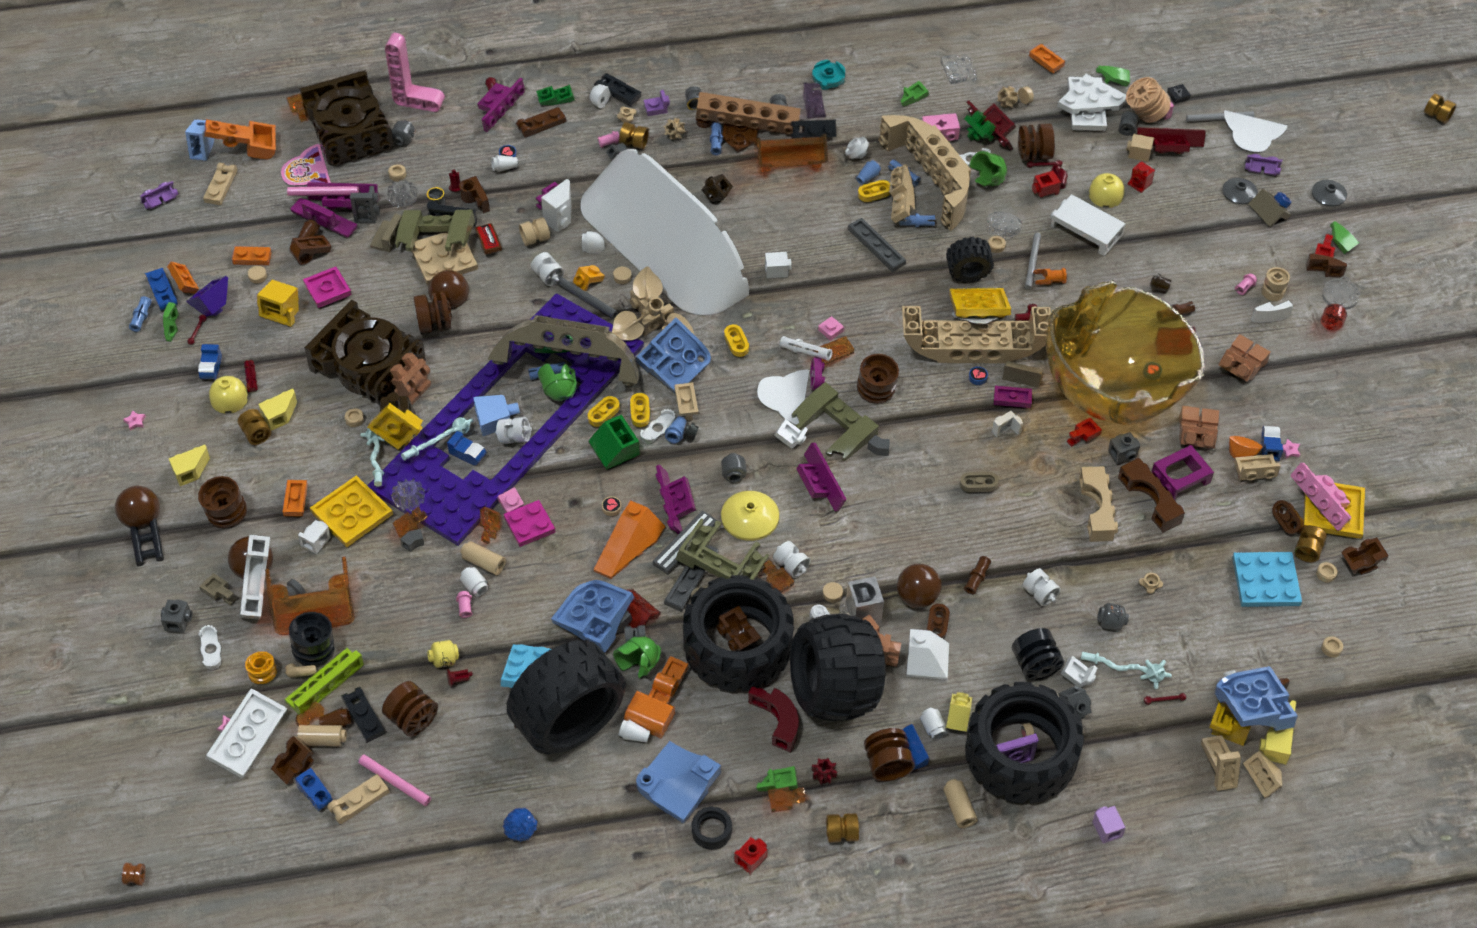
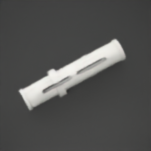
M783 336L780 340L781 348L793 350L796 354L803 353L827 361L832 357L831 349L805 343L801 339L794 340Z

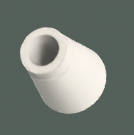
M501 155L492 157V170L501 172L518 167L517 157Z
M623 720L618 736L623 737V740L647 743L650 731L631 720Z

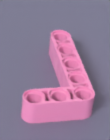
M392 33L385 46L393 101L400 106L431 112L439 111L445 98L444 93L438 89L412 85L405 38L399 33Z

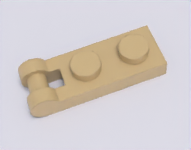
M218 163L217 170L203 197L204 203L222 205L237 173L236 165L226 166L224 163Z
M376 774L338 800L331 801L327 808L336 815L335 819L338 823L342 824L389 794L390 791L378 774Z

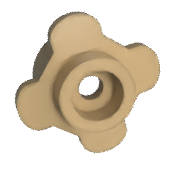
M621 107L617 118L623 123H630L634 119L633 116L636 114V110Z
M1147 573L1144 578L1139 580V584L1144 586L1150 594L1163 586L1160 577L1155 573Z

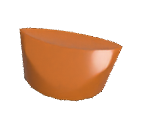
M1241 436L1229 437V452L1234 459L1236 457L1257 456L1263 448L1258 442Z

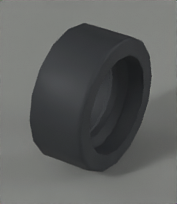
M704 807L697 811L691 824L694 841L697 845L709 850L720 849L725 846L731 839V817L720 807ZM706 819H718L724 824V832L718 837H706L700 833V823Z

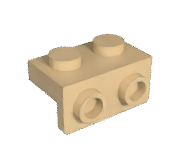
M1273 454L1236 457L1234 461L1239 480L1271 479L1278 476L1281 467L1280 463H1275Z

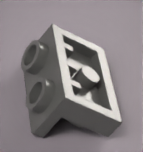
M370 186L369 193H351L350 199L354 222L376 223L377 216H380V206L376 204L378 203V193L374 192V186Z

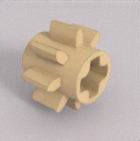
M1010 86L1008 88L1003 87L998 92L997 101L1001 102V106L1005 108L1007 106L1013 107L1018 101V92L1014 91L1015 88Z
M674 118V120L668 119V123L664 125L665 135H670V139L673 140L676 138L681 139V135L686 132L684 130L685 123L680 122L678 118Z

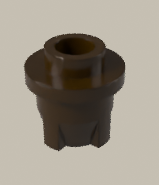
M1158 273L1157 276L1152 277L1150 286H1152L1153 291L1158 290L1167 293L1172 280L1162 277Z

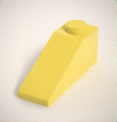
M1292 700L1289 704L1295 711L1296 701ZM1270 727L1265 738L1260 739L1259 751H1262L1272 762L1287 764L1291 755L1293 728L1275 731L1273 727Z

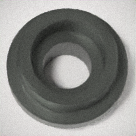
M693 422L691 426H686L684 436H687V441L689 439L694 441L699 428Z

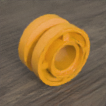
M260 651L253 653L245 662L249 679L253 683H268L277 674L274 658L268 652Z

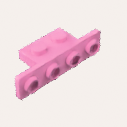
M1300 463L1292 472V479L1337 531L1341 530L1351 519V516L1344 509L1350 504L1346 494L1336 487L1331 477L1327 475L1315 476L1305 463Z

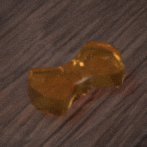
M312 702L309 709L302 714L296 715L295 721L297 726L309 725L314 717L323 716L324 708L320 703Z

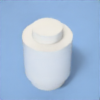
M468 567L462 571L460 581L472 595L479 597L488 590L487 581L475 567Z
M933 708L924 710L920 720L928 736L932 740H938L946 736V724L939 710Z

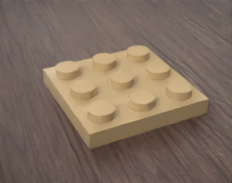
M448 232L415 241L411 252L427 285H429L435 274L443 270H454L461 275L478 270L477 262L467 243L465 247H462L461 243H454L451 246V251H446L445 245Z

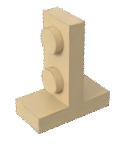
M631 290L630 304L642 316L646 311L649 301L646 298H637L633 290ZM670 303L662 308L667 320L668 315L674 313V308ZM648 314L640 321L644 327L642 333L644 336L665 324L662 322L660 314L656 316Z
M1222 735L1202 738L1201 745L1216 773L1214 783L1216 790L1237 788L1241 761L1239 752H1230Z

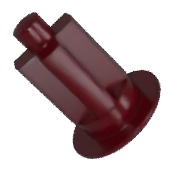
M452 169V173H449L451 183L449 190L457 192L460 191V174L455 169Z
M447 669L448 684L452 687L453 683L469 680L473 673L472 671L468 672V669L450 672Z

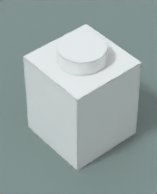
M787 252L765 253L767 278L788 277V270H791V259L787 258Z

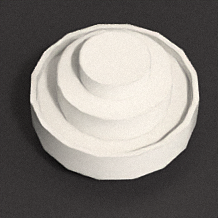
M865 137L853 139L847 145L846 155L850 159L863 158L867 154L869 142Z

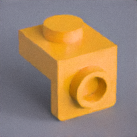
M583 266L578 268L573 283L587 291L590 283L603 282L605 275L597 266Z

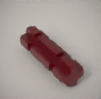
M246 360L244 368L247 389L250 393L256 392L258 387L255 364L253 360Z

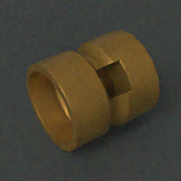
M1434 93L1429 99L1424 113L1431 117L1436 116L1437 120L1446 124L1455 112L1457 104L1450 100L1444 101V97Z
M624 122L620 130L619 143H624L627 146L633 144L635 148L644 149L648 142L649 128L643 126L636 128L635 124Z
M249 409L239 416L237 420L238 425L250 444L259 445L269 439L272 432L260 411Z
M1308 525L1303 527L1294 550L1297 558L1309 563L1318 561L1327 538L1326 532L1317 526Z
M857 813L844 814L843 818L839 814L826 815L828 843L841 842L842 838H845L846 841H859Z

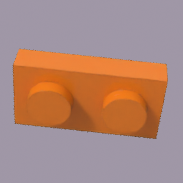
M1042 44L1029 52V57L1051 73H1055L1065 65V61Z
M235 246L232 258L233 265H269L271 247Z
M170 262L167 268L177 283L179 290L184 293L196 294L199 288L186 265Z
M287 480L283 516H303L308 487L307 480Z

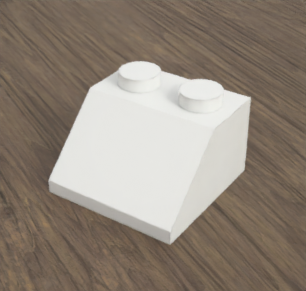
M566 179L541 197L543 217L547 225L557 232L566 228L571 223L570 180Z

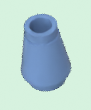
M874 160L867 162L856 177L857 182L864 185L879 175L881 167Z
M677 417L665 430V438L668 442L676 444L683 439L687 423L685 418Z

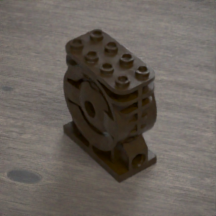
M366 70L299 88L304 113L310 121H313L316 136L329 165L337 166L385 152L392 148V130L385 119L384 113L379 108L378 100L373 95V89L368 81Z
M352 299L304 347L311 372L316 374L320 371L325 375L336 373L339 381L347 390L358 395L367 396L370 401L376 400L379 406L381 398L387 397L388 394L393 393L396 389V385H393L391 382L394 377L390 370L397 364H401L403 368L406 366L402 360L406 353H413L417 359H424L426 361L424 345L421 340H414L413 336L406 335L405 332L400 331L397 326L385 319L371 317L370 314L359 309L358 303Z

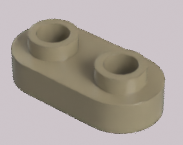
M967 472L960 478V487L965 492H992L997 489L999 478L993 472Z

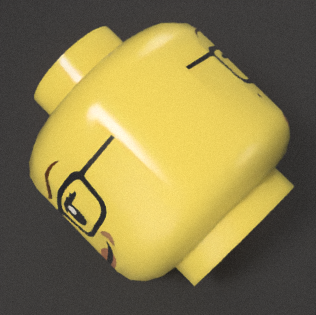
M450 640L434 642L431 645V650L427 651L428 661L433 662L436 668L453 666L455 661L459 659L457 645L453 644Z

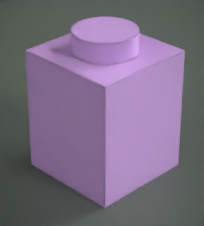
M1115 806L1109 808L1101 807L1094 814L1092 823L1102 843L1123 837L1126 827Z

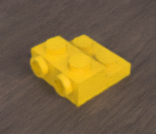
M389 403L369 423L367 428L396 449H399L403 445H408L413 435L417 436L423 428L421 426L423 420L408 409L403 413Z

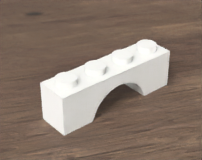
M249 535L239 618L257 620L261 618L270 537Z

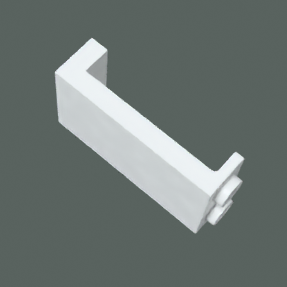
M1072 194L1067 200L1064 199L1059 209H1055L1050 217L1052 219L1051 227L1054 228L1059 223L1099 245L1098 253L1103 256L1123 236L1126 224Z

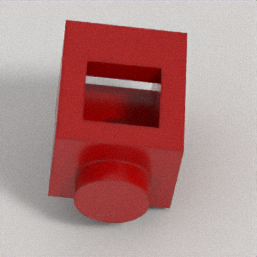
M1141 161L1133 168L1128 185L1142 193L1152 184L1155 169Z
M1049 171L1034 176L1032 190L1034 194L1038 193L1040 197L1050 194L1058 195L1061 182L1054 171Z
M750 837L739 850L734 852V862L751 875L767 858L768 849L766 843L760 838L755 840Z

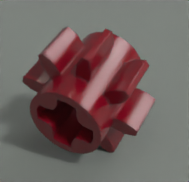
M828 757L822 760L818 758L817 765L812 764L811 771L814 772L812 778L817 779L820 785L827 782L831 784V778H837L836 763H832Z

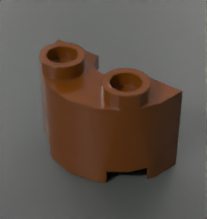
M1377 537L1364 540L1359 548L1350 546L1341 552L1353 574L1359 572L1361 575L1376 570L1378 568L1377 564L1382 560L1386 561L1389 556Z
M739 606L719 617V625L716 626L721 636L726 637L731 651H740L761 638L756 629L748 623L746 615Z
M296 736L291 737L287 741L286 752L279 754L275 759L274 765L271 767V770L286 785L294 783L293 779L311 768L314 762L312 758L314 753Z

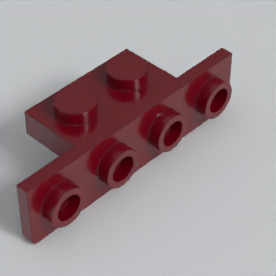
M968 100L966 102L969 106L967 110L973 115L978 109ZM993 104L983 112L986 118L981 124L983 125L987 120L992 122L996 128L991 134L999 138L998 142L1003 148L1007 146L1012 151L1013 147L1005 136L1014 130L1016 125Z
M1138 127L1136 134L1154 138L1152 145L1158 153L1174 152L1176 154H1184V152H1190V147H1204L1206 131L1203 129Z

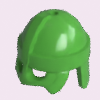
M979 151L972 157L969 164L970 168L979 171L980 177H977L975 182L982 186H997L1005 180L1007 166L1004 159L999 155Z
M545 364L538 370V378L546 396L555 401H565L573 397L577 387L575 369L569 368L567 364H564L561 373L555 374L550 364Z
M632 637L613 651L614 660L620 670L626 671L636 664L640 666L638 671L639 678L647 676L651 669L657 665L661 655V647L648 637Z

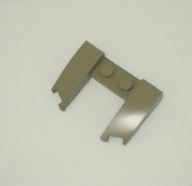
M404 210L398 227L395 246L398 248L401 243L407 244L405 247L406 251H412L419 232H448L445 245L446 251H451V246L454 243H461L462 247H465L475 223L473 210H455L453 216H422L421 210Z
M826 382L811 393L791 414L792 418L797 416L799 423L796 424V427L799 430H802L824 412L847 431L826 451V455L830 457L833 452L844 454L843 461L866 445L875 435H878L879 425L868 416L862 417L838 398V392Z
M703 519L699 520L678 550L677 561L692 569L697 565L717 577H724L725 579H730L731 575H746L754 580L755 577H758L770 556L769 554H766L764 557L760 555L757 551L760 548V543L755 541L740 565L710 550L707 547L722 522L715 521L714 527L704 526Z

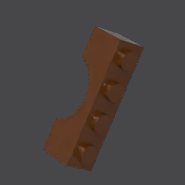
M1137 458L1120 467L1118 479L1128 491L1143 492L1154 500L1156 507L1151 519L1162 533L1182 524L1185 514L1183 507L1177 504L1172 494L1163 487L1159 478L1153 475L1146 463Z

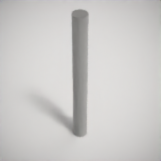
M1251 111V112H1234V113H1238V114H1242V115L1254 117V111ZM1224 113L1186 116L1187 122L1225 120Z
M1035 233L1025 282L1026 290L1032 289L1033 271L1036 267L1041 239L1040 233Z

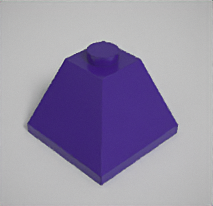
M223 276L212 280L186 302L206 317L218 315L223 311L222 307L226 304L228 277Z

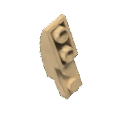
M906 164L896 167L891 172L889 193L893 196L891 219L894 223L910 216V212L915 210L914 188Z

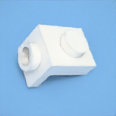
M1009 411L1003 416H998L993 421L992 433L998 437L1012 429L1019 435L1022 432L1023 422L1019 416Z
M785 419L774 436L792 449L797 444L800 446L805 441V433L808 429L804 427L802 430H799Z
M1072 656L1068 658L1060 674L1081 688L1085 685H1090L1095 680L1096 675L1094 674L1097 667L1094 665L1088 668Z

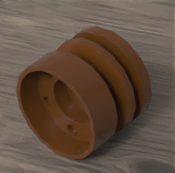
M1051 123L1038 124L1036 131L1033 125H1029L1028 128L1026 125H1020L1018 150L1022 161H1028V159L1034 161L1036 154H1038L1040 160L1053 159L1055 137Z
M445 291L440 292L441 300L438 301L436 293H433L432 302H428L425 294L413 296L420 334L432 332V324L434 323L437 324L439 331H442L441 322H445L447 330L451 329L452 314Z
M872 354L864 358L857 381L858 394L864 400L880 404L892 398L899 375V368L894 359L885 354Z
M213 477L207 480L198 492V500L206 517L215 527H233L245 517L247 504L237 483L230 477Z
M406 681L398 685L387 696L382 706L383 715L392 723H395L408 737L416 736L425 730L438 712V704L430 696L424 694L423 690L412 681Z
M899 728L882 729L865 739L864 749L869 759L872 777L875 780H898L914 770L915 763L912 752L909 750V742L904 730Z

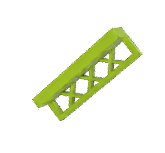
M346 648L285 699V702L303 717L364 666L362 655L357 650L351 652Z

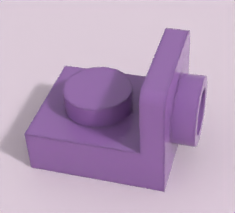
M660 90V97L644 100L647 116L667 113V106H670L668 95L665 96L664 90Z

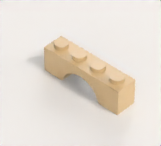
M1104 466L1081 467L1079 475L1081 494L1091 497L1099 506V510L1089 516L1087 524L1090 542L1113 541L1115 533H1118L1117 521L1114 522L1115 507L1114 505L1111 506L1112 491L1108 489L1109 475L1105 473Z

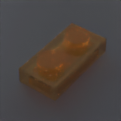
M846 336L819 346L832 350V357L829 361L821 359L824 365L854 354V347Z

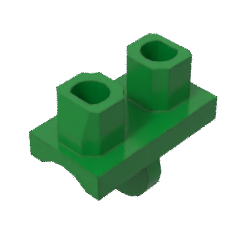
M978 110L972 116L966 115L964 118L971 126L967 129L969 132L967 138L970 141H980L981 137H987L992 141L994 136L991 133L996 126L988 120L982 125L981 123L986 116Z

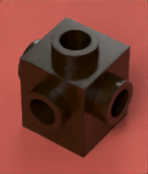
M723 174L707 178L701 191L713 203L718 200H724L733 188V185Z

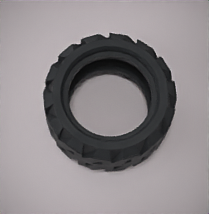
M731 575L730 579L720 577L708 582L707 588L701 587L691 597V604L686 605L683 615V649L690 668L693 671L697 670L698 677L707 684L712 685L716 683L718 684V689L731 692L738 688H742V692L750 691L752 686L758 689L762 683L765 685L769 684L779 676L781 671L785 670L790 661L794 631V616L791 606L787 604V599L777 588L772 589L770 583L757 577L752 580L746 575ZM739 606L746 616L761 622L768 629L770 636L757 648L749 651L734 652L714 644L706 632L713 623L719 620L721 615Z
M589 640L567 642L545 652L523 671L508 696L506 703L507 715L538 753L546 755L562 753L589 740L611 720L623 700L626 682L624 676L594 642Z
M1014 682V686L1011 687L1008 684L1001 685L992 689L990 696L985 694L976 704L975 711L971 714L965 744L966 760L970 762L969 770L977 781L984 782V789L994 796H1005L1006 801L1023 803L1026 800H1029L1030 803L1045 801L1050 796L1054 797L1063 791L1072 780L1083 747V725L1078 713L1075 714L1073 705L1064 696L1059 698L1056 691L1041 684H1039V687H1035L1031 682ZM1007 723H1030L1040 727L1051 737L1057 752L1049 759L1039 763L1027 764L1016 762L1003 755L997 749L991 734L997 728Z

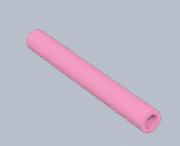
M358 186L287 188L288 196H334L359 193Z
M365 754L360 757L358 762L360 765L374 774H378L379 777L422 805L427 806L431 801L430 796Z

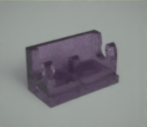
M804 82L803 99L807 119L826 117L822 91L812 90L813 88H820V84Z

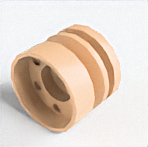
M1144 77L1138 79L1129 87L1126 93L1127 104L1143 122H1156L1162 119L1170 109L1171 100L1154 78Z

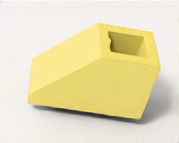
M290 389L258 404L261 415L271 431L289 423L297 404L295 391Z
M206 445L195 447L192 450L169 458L172 471L179 486L196 481L201 476L210 459Z
M962 692L952 694L946 728L967 732L972 697H968V694Z

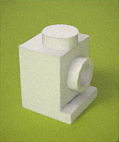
M317 520L305 529L304 534L301 532L298 534L300 545L315 554L331 538L328 525L323 521Z

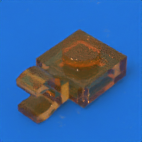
M301 94L286 97L291 112H297L300 122L307 120Z
M485 506L480 509V526L484 527L481 535L482 542L489 544V539L495 540L497 537L496 532L500 530V513Z
M417 507L411 514L407 512L393 522L399 538H402L408 531L419 529L417 524L428 517L424 510L421 512L420 508Z
M771 560L763 563L765 566L763 571L767 575L766 581L770 583L773 589L777 588L782 593L794 585V580L783 567L777 569Z
M789 787L768 790L771 813L792 810L793 803L806 802L804 788H797L792 792L789 791Z

